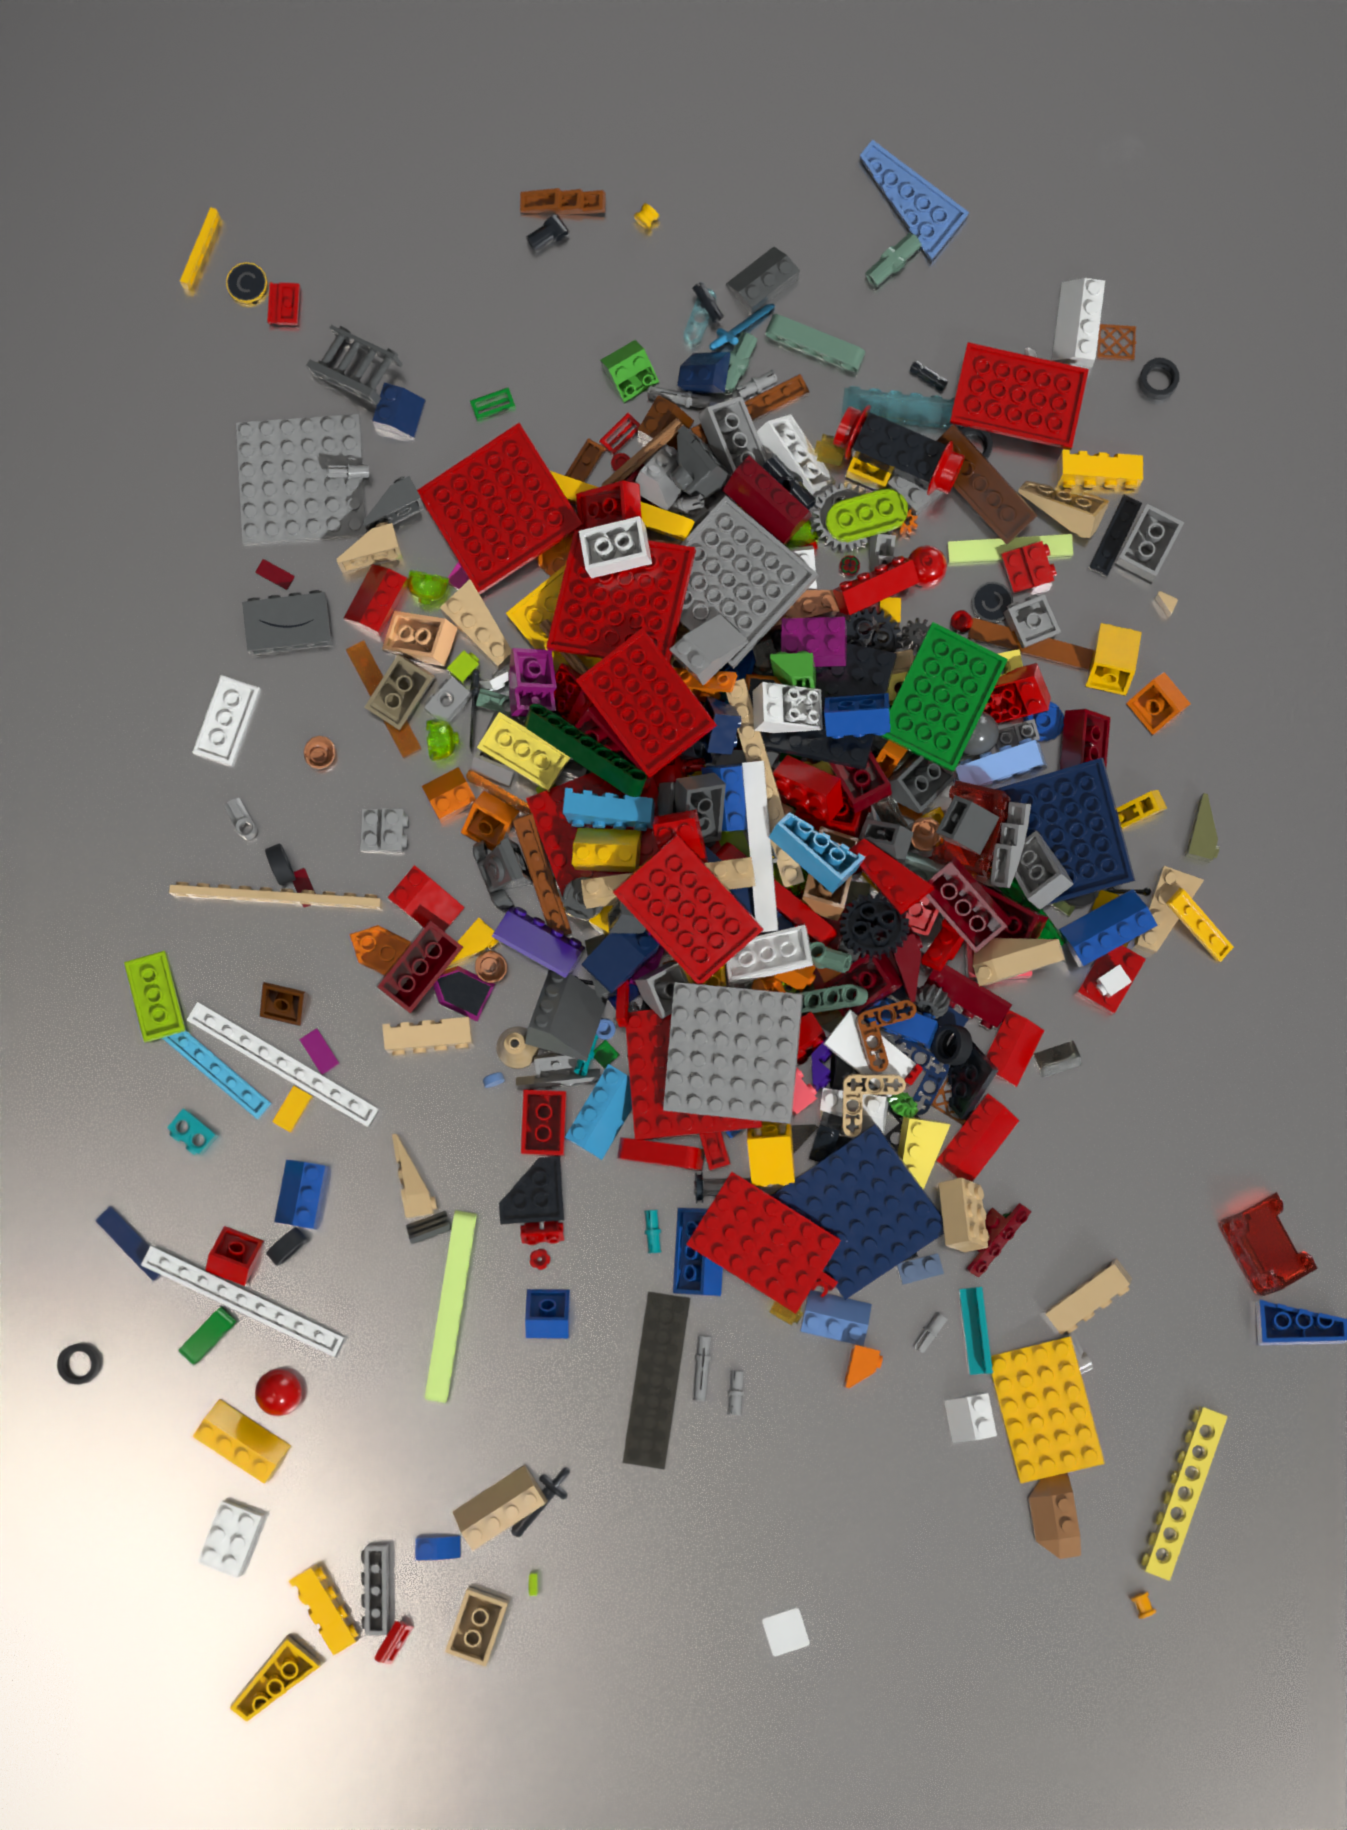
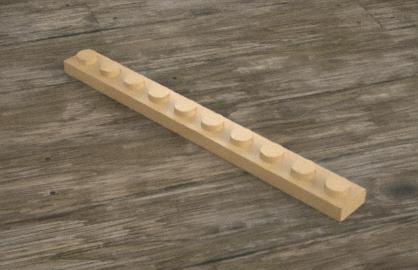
M741 679L735 682L733 691L726 692L729 704L736 707L742 718L741 726L737 728L746 761H764L771 834L776 824L786 815L761 731H754L753 705L745 679ZM771 840V845L777 856V865L784 887L787 888L805 882L801 866Z
M176 882V885H170L169 893L172 896L382 909V900L374 894L356 897L355 893H344V896H336L335 892L323 891V895L314 894L312 890H302V893H293V889L283 888L281 892L272 891L273 888L260 887V890H251L252 887L239 886V889H230V885L219 884L218 888H214L206 883H197V886H189L187 882Z

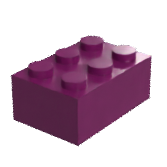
M845 617L782 618L781 652L788 654L800 651L813 653L815 667L846 666L847 627Z

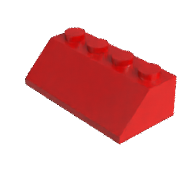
M987 1093L937 1157L935 1163L954 1178H964L973 1182L1020 1120L1003 1104Z

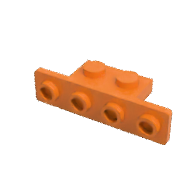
M674 668L698 701L706 702L707 696L720 700V692H732L737 679L735 672L718 671L710 680L702 685L685 668Z

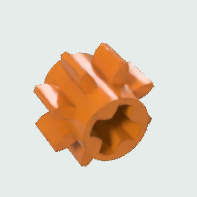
M911 509L908 511L905 519L906 522L909 521V525L903 523L898 527L900 530L899 535H902L903 532L911 535V528L917 529L918 527L914 523L918 516H913Z

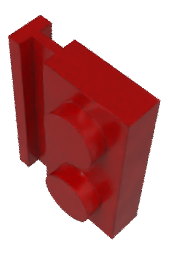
M269 283L268 324L298 326L299 283Z
M396 1620L373 1659L379 1663L392 1665L414 1627L408 1622Z

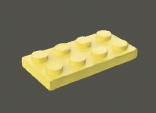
M500 712L477 746L480 751L547 791L551 790L570 759L569 756Z

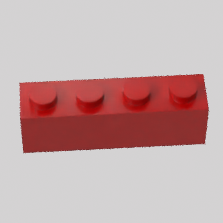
M898 556L893 558L892 562L887 565L881 564L876 566L874 571L870 573H861L857 575V579L840 583L839 587L833 589L840 613L852 615L920 582L913 560L904 558V556Z

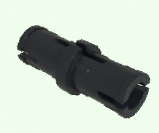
M699 282L700 286L698 284L693 286L692 290L700 300V306L706 310L713 324L717 323V319L721 321L724 315L715 303V297L710 295L704 282Z

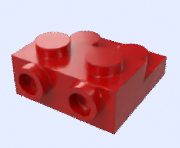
M1038 541L1001 554L1013 594L1055 581L1053 576H1056L1057 573L1054 564H1049L1047 556L1051 554L1047 543L1043 544V541Z
M926 896L906 911V918L909 919V925H907L909 926V931L929 936L939 911Z

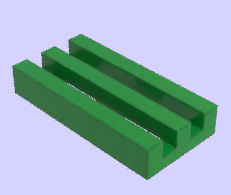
M509 387L470 400L477 421L516 408ZM506 394H507V397H506V398H503V399H500V400L491 402V403H489V404H486V405H483V406H480V407H476L477 404H480V403H483V402H486V401H489V400H492V399H494V398H497V397H500V396H503V395H506ZM510 402L509 404L479 414V412Z

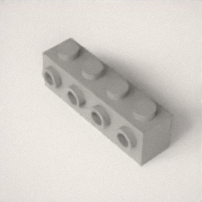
M389 1544L366 1545L364 1550H361V1563H364V1572L361 1573V1585H365V1594L361 1596L362 1608L365 1607V1616H362L361 1626L362 1630H365V1636L387 1635L389 1633Z

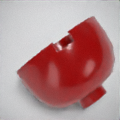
M929 545L919 546L908 556V559L913 560L920 582L917 584L918 586L930 588L943 580L947 570V562L941 550Z

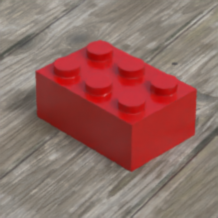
M789 755L773 771L782 803L789 804L799 811L807 812L817 819L825 820L829 823L843 807L840 778Z
M1123 945L1094 960L1075 995L1112 1016L1118 1009L1146 959ZM1120 964L1132 982L1109 998L1106 995L1102 996L1096 988V985H1098L1096 980Z
M523 1090L522 1155L565 1156L566 1091Z

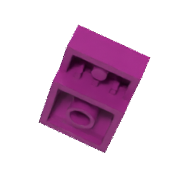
M512 648L509 668L511 716L526 717L531 704H540L555 713L554 691L557 687L552 651Z

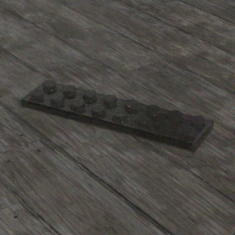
M648 1292L622 1463L665 1470L690 1298Z

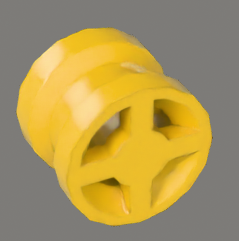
M644 203L641 206V210L636 212L633 217L643 228L649 229L651 223L659 218V214L653 207Z

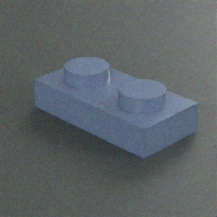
M939 1253L902 1262L897 1265L902 1285L944 1274Z

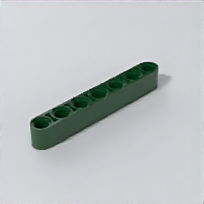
M531 704L529 706L524 722L526 729L631 797H639L647 779L645 772L540 704Z

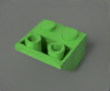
M636 340L600 360L608 378L623 402L648 389L650 385L653 386L659 382L644 348Z
M800 651L794 654L786 652L770 654L773 674L781 683L816 689V668L813 653Z

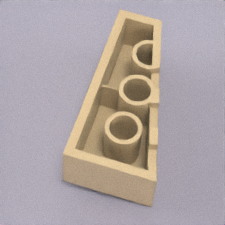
M469 579L440 607L441 612L500 671L510 662L511 648L471 579Z
M1163 866L1160 869L1147 906L1158 926L1139 935L1133 948L1155 954L1179 919L1166 902L1179 888H1183L1193 898L1204 880Z
M469 1017L440 1019L439 1022L426 1020L420 1021L418 1024L402 1022L397 1024L396 1027H390V1024H382L384 1048L388 1053H392V1056L405 1055V1051L412 1050L413 1054L426 1053V1049L434 1048L435 1052L446 1051L449 1046H455L456 1049L468 1048V1044H473Z
M1117 1258L1110 1262L1112 1264L1110 1267L1101 1269L1091 1278V1281L1084 1282L1074 1290L1073 1294H1068L1047 1310L1046 1316L1061 1335L1064 1332L1069 1334L1078 1327L1077 1323L1082 1319L1086 1322L1095 1315L1093 1311L1101 1307L1104 1309L1113 1302L1111 1298L1118 1294L1120 1297L1130 1290L1128 1286L1131 1284L1132 1278Z

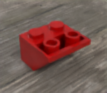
M812 1012L801 1017L798 1065L805 1063L809 1059L808 1057L827 1038Z

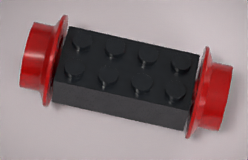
M867 405L863 410L852 406L848 407L833 441V445L844 449L846 460L852 455V457L928 489L927 495L932 494L935 490L947 495L949 494L965 458L964 455L953 451V441H950L946 446L870 412L871 405Z

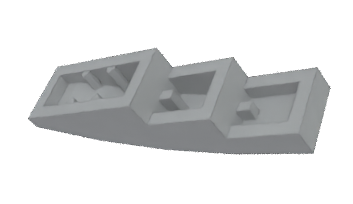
M892 530L870 536V572L874 571V568L878 565L891 563L892 559L895 558L893 554L896 535H892Z
M1009 802L1007 823H1002L1000 844L995 843L991 886L1010 888L1025 843L1031 804Z

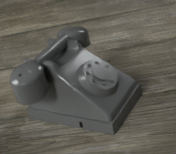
M683 425L678 430L679 433L677 435L676 460L678 467L671 473V478L679 489L685 491L691 497L701 494L703 499H700V501L704 500L705 506H709L716 499L714 493L723 488L732 475L703 440Z
M506 838L500 841L501 843L488 854L485 840H482L473 845V856L492 903L496 908L503 911L515 906L505 890L523 885L528 886L533 881L517 843Z

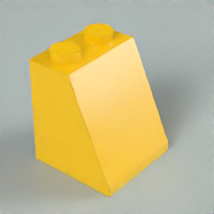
M1101 623L1096 635L1086 687L1127 695L1136 671L1142 632Z
M762 1121L763 1128L748 1129L747 1144L752 1184L765 1187L769 1184L788 1185L789 1183H795L791 1124Z

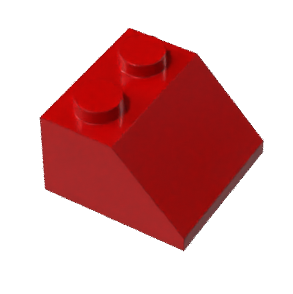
M224 1226L208 1255L205 1271L245 1286L253 1272L264 1240Z

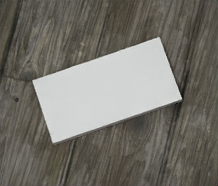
M220 675L192 753L232 767L261 689Z
M801 925L756 936L726 963L729 984L734 985L813 966L807 927Z
M851 1010L846 1013L823 1043L859 1074H897L905 1079L916 1065V1063L882 1036L889 1064L882 1072L871 1071L867 1065L855 1020L857 1015ZM861 1020V1023L866 1024V1026L868 1027V1024L865 1021ZM869 1036L867 1038V1045L870 1048L876 1047L877 1039L874 1036ZM878 1049L877 1051L869 1052L870 1055L875 1054L876 1061L873 1062V1065H877L880 1068V1064H882L883 1061L882 1059L878 1060L876 1053H880V1049ZM873 1078L869 1081L876 1088L880 1087L878 1079ZM883 1078V1090H887L886 1086H893L894 1090H896L901 1084L897 1079H894L893 1083H887V1078Z

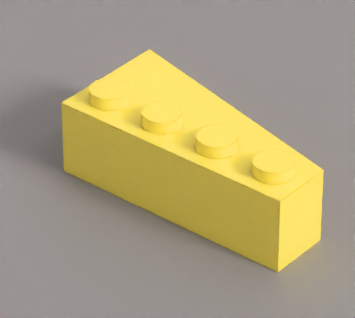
M903 1116L898 1155L924 1189L951 1124Z

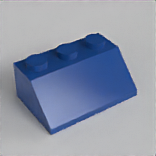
M889 693L825 698L826 737L838 739L846 735L862 737L865 734L884 735L890 732Z
M742 763L701 767L702 774L715 773L726 783L722 831L748 829Z
M286 1159L274 1222L317 1229L328 1166Z

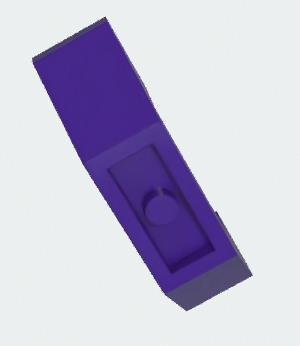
M824 1042L812 1053L813 1088L816 1091L820 1088H825L831 1081V1071L822 1062H827L833 1053L823 1044Z

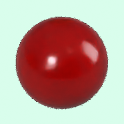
M273 1369L266 1372L260 1377L255 1387V1399L258 1406L263 1412L271 1416L279 1417L290 1414L298 1407L302 1398V1386L299 1379L292 1372L285 1369Z

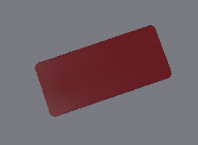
M262 559L255 571L256 574L285 590L289 588L295 577L265 559Z
M302 868L295 871V880L292 882L297 893H302V890L314 891L306 869ZM302 904L304 908L310 906L307 904Z

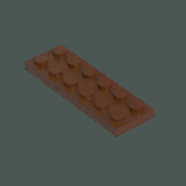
M955 424L936 440L946 446L950 441H953V451L965 456L953 487L1006 545L1038 516Z

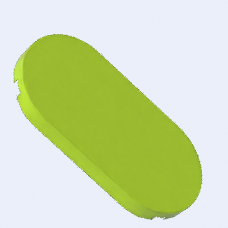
M888 488L880 489L835 503L827 513L826 527L829 534L838 541H856L900 527L907 517L908 505L906 499L900 493Z

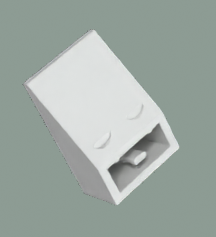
M762 682L753 690L754 731L783 733L822 730L821 689Z

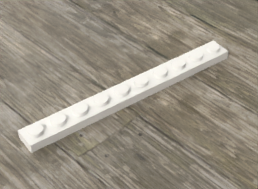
M198 1002L187 1018V1021L366 1127L370 1126L379 1111L375 1106Z
M150 1246L141 1266L333 1357L336 1356L344 1337L153 1246Z

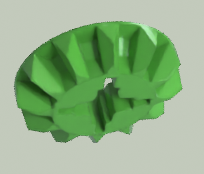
M908 1092L888 1097L890 1106L899 1115L912 1118L918 1112V1105L913 1101L914 1098L908 1095Z

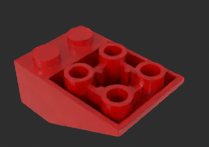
M561 663L555 675L557 687L554 691L556 711L567 722L575 726L586 710L594 706V704L576 682V679L582 675L566 664Z
M1038 664L1022 666L999 677L983 710L989 713L996 723L1049 710L1051 696Z

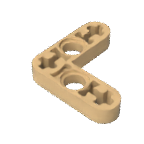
M897 1074L847 1075L843 1080L842 1129L845 1134L855 1137L862 1130L863 1094H901L906 1087L905 1080ZM854 1078L857 1083H862V1078H865L864 1085L866 1090H862V1085H856L852 1090L847 1085V1082H851V1079ZM873 1078L880 1081V1087L877 1090H871L868 1087L869 1081ZM883 1078H887V1083H893L894 1079L902 1083L901 1086L897 1087V1090H894L893 1086H886L887 1090H883ZM854 1099L858 1102V1108L855 1111L847 1109L846 1105L849 1100ZM846 1114L852 1116L859 1114L858 1118L854 1117V1123L858 1125V1128H854V1132H850L849 1128H846V1125H850L851 1119L850 1117L846 1118Z

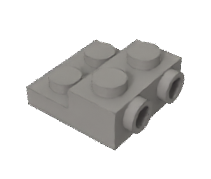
M1037 594L1031 595L1025 599L1026 602L1021 604L1018 601L1008 605V609L1003 613L1011 632L1015 631L1022 649L1061 633L1045 594L1039 597Z
M362 809L360 851L403 853V847H407V835H404V827H408V814H405L404 809Z

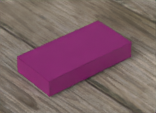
M318 1028L299 1039L321 1075H324L340 1064Z

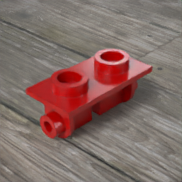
M540 1222L520 1225L522 1244L536 1245L540 1242L555 1244L559 1241H564L563 1222H544V1229H540Z

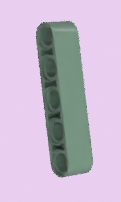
M779 314L772 315L765 331V335L775 341L853 372L858 371L866 353L856 345Z
M853 984L796 993L803 994L801 1016L810 1012L819 1013L860 1006L868 999L867 990L864 987Z

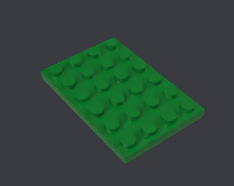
M932 622L891 705L890 732L879 736L954 772L1008 659Z

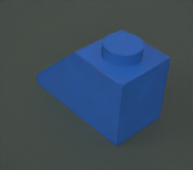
M417 1536L415 1538V1560L461 1558V1536Z

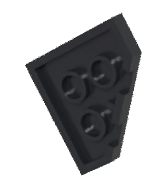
M956 1035L953 1036L947 1046L950 1057L954 1055L957 1049L958 1040ZM974 1042L972 1043V1051L967 1061L961 1065H951L948 1071V1085H951L952 1097H949V1107L961 1120L968 1119L999 1071Z
M560 1156L539 1157L519 1179L508 1194L499 1202L500 1225L564 1220Z

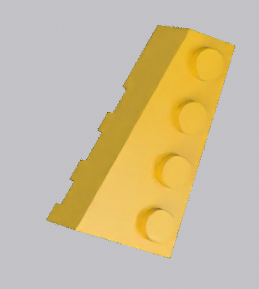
M1062 449L1057 460L1058 485H1063L1065 488H1072L1076 485H1084L1085 488H1094L1096 485H1104L1106 488H1115L1117 485H1125L1126 488H1136L1143 481V455L1115 454L1114 457H1110V454L1099 452L1091 456L1087 454V451H1078L1076 454H1070V450Z

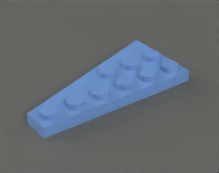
M872 140L860 154L859 158L909 231L919 239L922 244L921 248L930 261H932L968 217L969 212Z

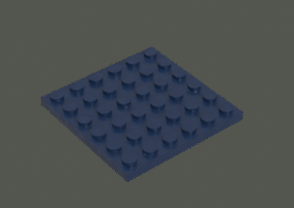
M1103 758L983 792L982 796L986 810L999 817L992 831L994 842L1000 844L1002 823H1007L1009 802L1031 804L1026 838L1037 830L1074 884L1047 905L1135 881Z
M876 1123L795 1178V1183L784 1185L771 1194L776 1200L841 1240L823 1270L838 1282L836 1288L845 1300L944 1234L941 1213Z

